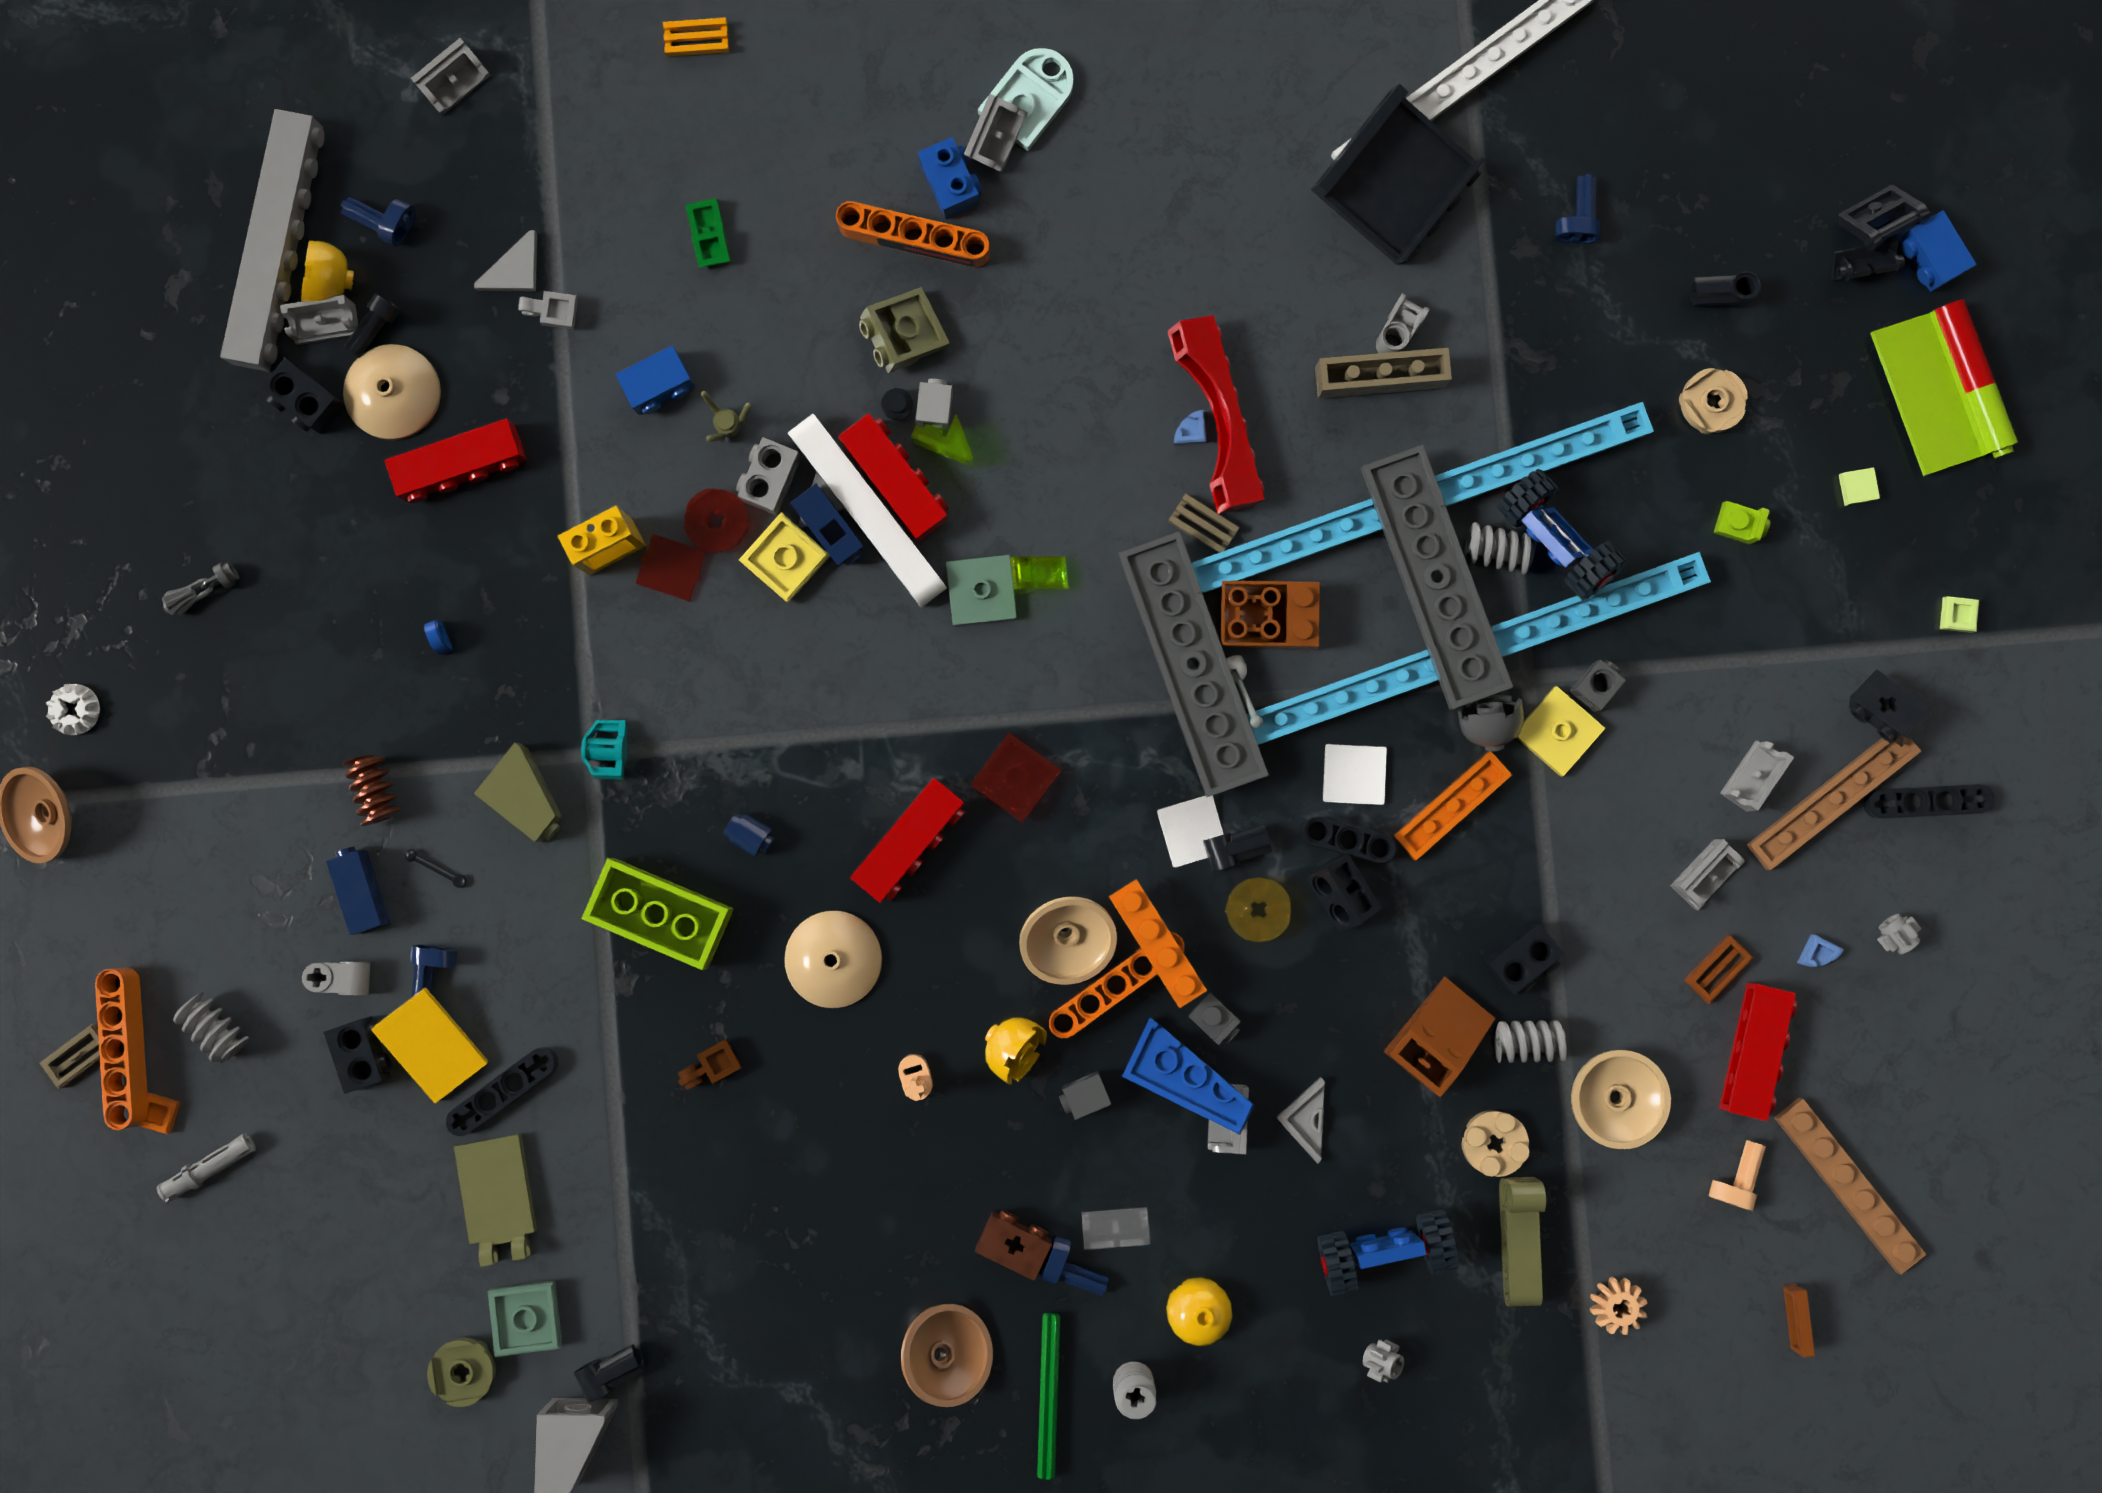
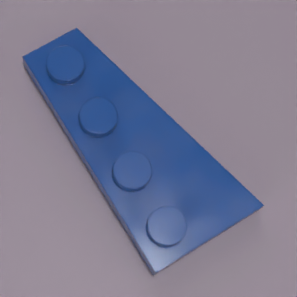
M1151 1017L1149 1018L1122 1077L1241 1135L1254 1108V1104Z

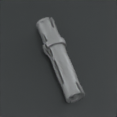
M243 1133L202 1160L192 1165H185L181 1168V1172L157 1185L158 1195L163 1201L170 1203L186 1191L198 1189L211 1176L219 1173L248 1154L253 1153L256 1150L253 1140L249 1135L247 1136L246 1133Z

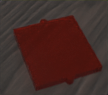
M652 534L646 554L641 556L643 563L636 584L690 602L696 581L701 579L699 573L706 551Z

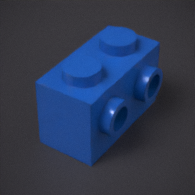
M953 137L917 152L919 164L945 219L979 205V193L982 192V187L976 174L970 175L965 164L969 163L968 156L964 155V147L962 145L956 146Z

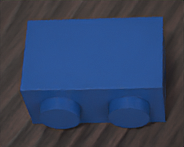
M1944 210L1930 217L1929 220L1909 229L1898 238L1903 254L1912 261L1917 269L1918 279L1923 285L1927 286L1930 292L1977 265Z
M673 345L615 374L632 409L638 415L641 413L644 415L654 413L661 408V403L671 398L672 400H679L690 393L689 389L695 387L679 353Z

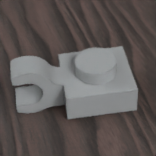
M544 291L543 300L520 297L518 310L522 311V315L540 316V323L543 326L574 330L578 298L576 295Z

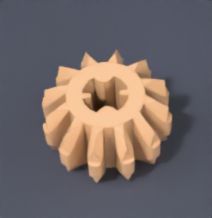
M1609 1277V1287L1602 1283H1597V1287L1601 1291L1600 1295H1590V1298L1598 1303L1590 1307V1312L1593 1315H1598L1595 1321L1596 1324L1600 1327L1606 1326V1330L1610 1334H1614L1619 1329L1623 1335H1628V1325L1635 1329H1640L1636 1319L1637 1317L1646 1318L1647 1314L1639 1308L1648 1304L1644 1297H1639L1642 1291L1641 1288L1637 1285L1631 1286L1630 1281L1626 1278H1623L1618 1283L1614 1277ZM1621 1302L1624 1303L1622 1309H1621V1308H1616L1615 1310L1613 1309V1306H1614L1615 1303H1616V1304H1621Z

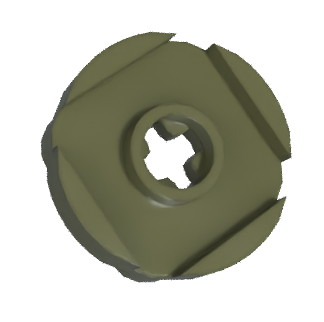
M465 1337L456 1338L445 1343L435 1353L427 1369V1380L431 1391L436 1397L439 1395L441 1399L447 1401L446 1404L453 1407H465L479 1401L492 1388L496 1377V1363L492 1353L489 1351L488 1345L481 1340L476 1341ZM459 1364H464L470 1371L466 1375V1380H461L460 1375L454 1374V1370L459 1367Z

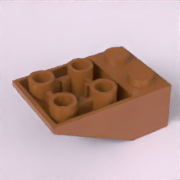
M1222 581L1221 646L1316 651L1319 647L1320 582Z
M1443 977L1383 1052L1432 1093L1441 1098L1462 1072L1495 1018L1449 979Z

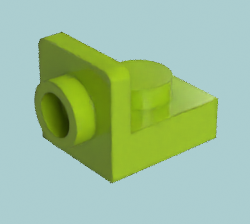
M1725 501L1722 503L1713 533L1747 544L1757 542L1764 538L1769 530L1770 520L1767 519L1769 509L1761 508L1754 510Z

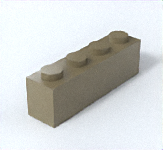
M1449 348L1320 358L1315 366L1318 399L1442 389L1452 380Z

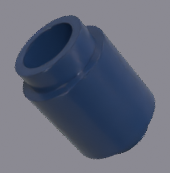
M736 813L724 831V835L729 838L730 843L754 857H757L759 853L765 855L774 841V838L770 836L772 829L747 814L742 816Z

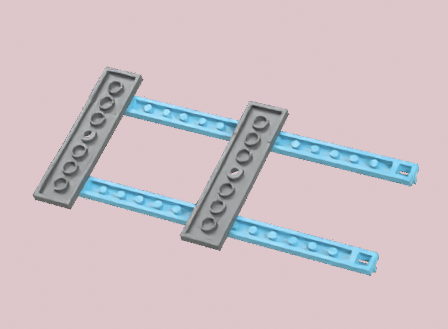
M1643 402L1436 476L1433 473L1423 444L1363 465L1360 468L1371 499L1192 563L1180 531L1119 552L1120 562L1206 798L1268 776L1258 747L1259 744L1437 680L1440 682L1448 707L1452 710L1513 688L1502 658L1504 656L1710 583L1711 581L1700 552L1608 584L1587 600L1582 601L1578 596L1490 626L1446 509L1448 506L1521 481L1523 477H1527L1529 473L1535 472L1536 469L1546 472L1653 433L1654 431ZM1637 417L1636 420H1633V421H1630V422H1627V423H1624V424L1622 423V422H1624V421H1627V420H1630V419H1633V418ZM1383 530L1427 650L1257 710L1256 714L1263 719V724L1260 728H1253L1250 725L1251 716L1246 714L1202 594L1221 588L1222 581H1241ZM1690 567H1694L1690 570L1679 573V571L1685 570ZM1433 571L1442 573L1443 579L1441 582L1436 583L1431 579ZM1696 574V576H1694V577H1691V578L1682 580V579H1684V578H1687V577H1690V576H1693V575ZM1190 658H1196L1199 661V668L1190 670L1187 667V661Z

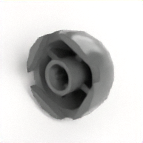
M1491 695L1475 701L1477 705L1467 707L1466 704L1457 707L1459 724L1463 735L1473 744L1485 747L1486 751L1504 749L1505 744L1512 742L1520 734L1524 725L1522 699L1518 698L1517 702H1512V696Z

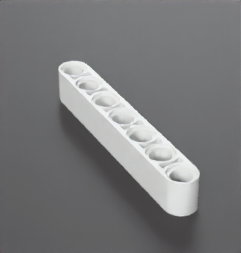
M811 414L790 430L788 435L833 491L922 608L947 589L933 568L816 416Z

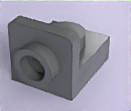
M1210 992L1188 1015L1218 1045L1222 1041L1226 1044L1230 1042L1240 1030L1237 1027L1240 1020Z

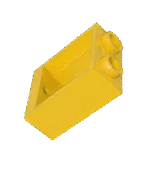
M614 506L558 535L572 565L589 576L646 547L632 518L618 506ZM594 525V531L589 532L588 526Z

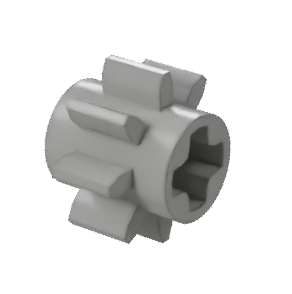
M1895 914L1883 921L1878 927L1882 936L1877 938V940L1886 951L1891 950L1894 952L1896 950L1899 954H1904L1912 950L1920 942L1917 932L1922 928L1912 916L1902 918L1900 914Z
M1380 1339L1377 1344L1371 1343L1363 1355V1365L1370 1368L1367 1376L1380 1383L1382 1381L1388 1383L1390 1378L1396 1379L1401 1374L1404 1366L1403 1356L1397 1354L1400 1346L1388 1340L1382 1341Z

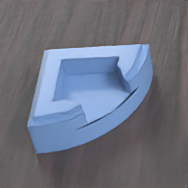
M1204 410L1191 413L1179 424L1174 437V445L1206 443Z
M1811 934L1797 963L1809 967L1823 966L1836 960L1844 949L1817 935Z

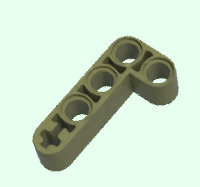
M1535 1177L1500 1178L1499 1197L1505 1303L1507 1307L1541 1306L1543 1291L1539 1212H1545L1546 1209L1545 1187L1543 1182Z

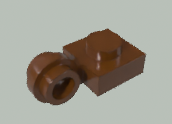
M726 1038L697 1054L702 1067L697 1068L694 1063L678 1072L680 1077L678 1082L680 1086L684 1085L686 1090H689L704 1081L701 1076L704 1073H707L713 1084L739 1070L742 1066Z

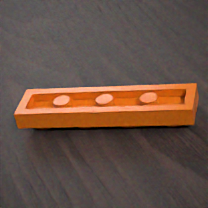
M1488 751L1392 837L1416 861L1510 778L1512 774L1491 751Z
M1137 879L1108 896L1179 1008L1207 991Z

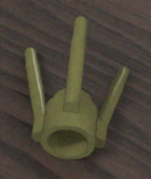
M706 391L701 392L704 401L715 414L713 425L718 432L717 434L708 435L706 440L708 442H724L726 438L736 436L740 432L741 425L747 423L746 418L750 412L751 404L746 403L740 416H737L730 409L721 410Z

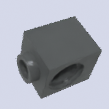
M1598 660L1588 667L1570 689L1569 693L1592 712H1597L1605 707L1626 680L1619 675L1621 670L1615 664L1608 660L1604 662ZM1596 675L1602 677L1605 681L1603 692L1597 691L1593 686V679Z
M1098 1071L1063 1085L1062 1090L1064 1094L1059 1096L1065 1113L1069 1114L1072 1112L1075 1120L1111 1105Z

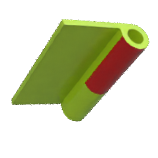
M1965 299L1944 305L1928 314L1870 333L1923 476L1990 453L1993 454L1994 458H1998L2014 452L2012 445L2017 444L2018 441Z

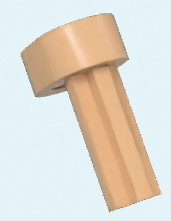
M909 1054L904 1057L900 1062L898 1070L905 1095L914 1101L922 1100L931 1093L933 1087L928 1063L925 1058L918 1054ZM920 1064L922 1066L919 1072L905 1073L906 1068Z
M1746 1140L1734 1185L1731 1186L1712 1180L1708 1196L1753 1211L1757 1199V1194H1754L1753 1190L1766 1146Z

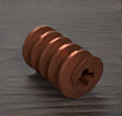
M366 755L342 763V766L353 767L345 773L347 779L356 780L349 785L350 791L360 792L353 797V803L364 804L356 811L358 816L367 817L360 823V826H368L388 820L400 810V806H389V802L397 797L396 794L385 793V790L392 786L393 783L381 780L383 776L389 773L388 769H378V765L385 761V757Z

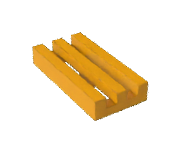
M726 17L663 22L664 52L666 57L729 53ZM721 29V30H716V31H702V32H688V33H674V34H672L673 32H687V31H701V30ZM722 39V43L672 46V42H698Z

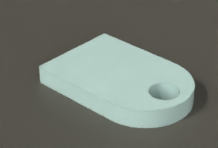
M1046 48L1033 49L1025 52L1016 60L990 93L1028 112L1016 139V143L1026 151L1030 150L1069 100L1073 90L1072 69L1068 61L1058 52ZM1050 62L1056 63L1060 67V72L1055 76H1048L1043 72V66ZM988 97L978 108L979 115H981Z

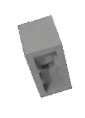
M762 437L760 444H754L750 452L749 462L752 463L747 474L742 473L737 483L736 491L739 492V499L746 504L778 516L802 459L799 452ZM778 454L781 456V462L777 467H766L765 461L769 455ZM760 483L768 484L769 490L765 496L760 498L753 496V490L756 485Z

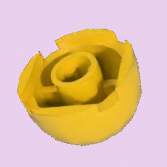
M309 240L301 302L327 300L334 296L343 295L345 289L352 290L354 271L348 270L347 258L343 252L334 245Z
M1018 1017L1005 1020L999 1026L997 1024L993 1025L985 1037L987 1041L985 1056L988 1066L1000 1079L1009 1085H1012V1078L1017 1082L1020 1081L1030 1071L1040 1056L1035 1050L1039 1042L1045 1045L1047 1039L1046 1030L1031 1020Z
M1202 1277L1188 1279L1179 1285L1176 1290L1174 1289L1169 1296L1166 1306L1167 1320L1174 1333L1184 1342L1195 1346L1211 1345L1220 1340L1229 1330L1232 1320L1231 1302L1226 1292L1214 1281Z

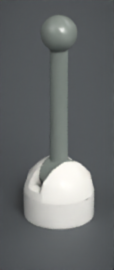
M1241 655L1228 657L1226 660L1233 680L1237 683L1251 716L1250 725L1253 728H1260L1263 724V719L1256 714L1242 681L1247 674L1246 663Z

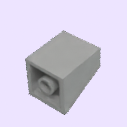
M552 1398L537 1414L534 1493L573 1492L582 1480L618 1406V1399H597L588 1403L586 1398Z

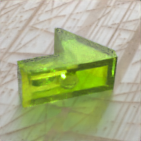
M955 415L946 437L942 436V430L932 425L926 424L924 428L918 425L915 426L911 435L913 443L972 468L974 463L973 455L957 415Z
M1065 556L1010 557L1013 590L1018 594H1025L1035 590H1063L1069 588Z

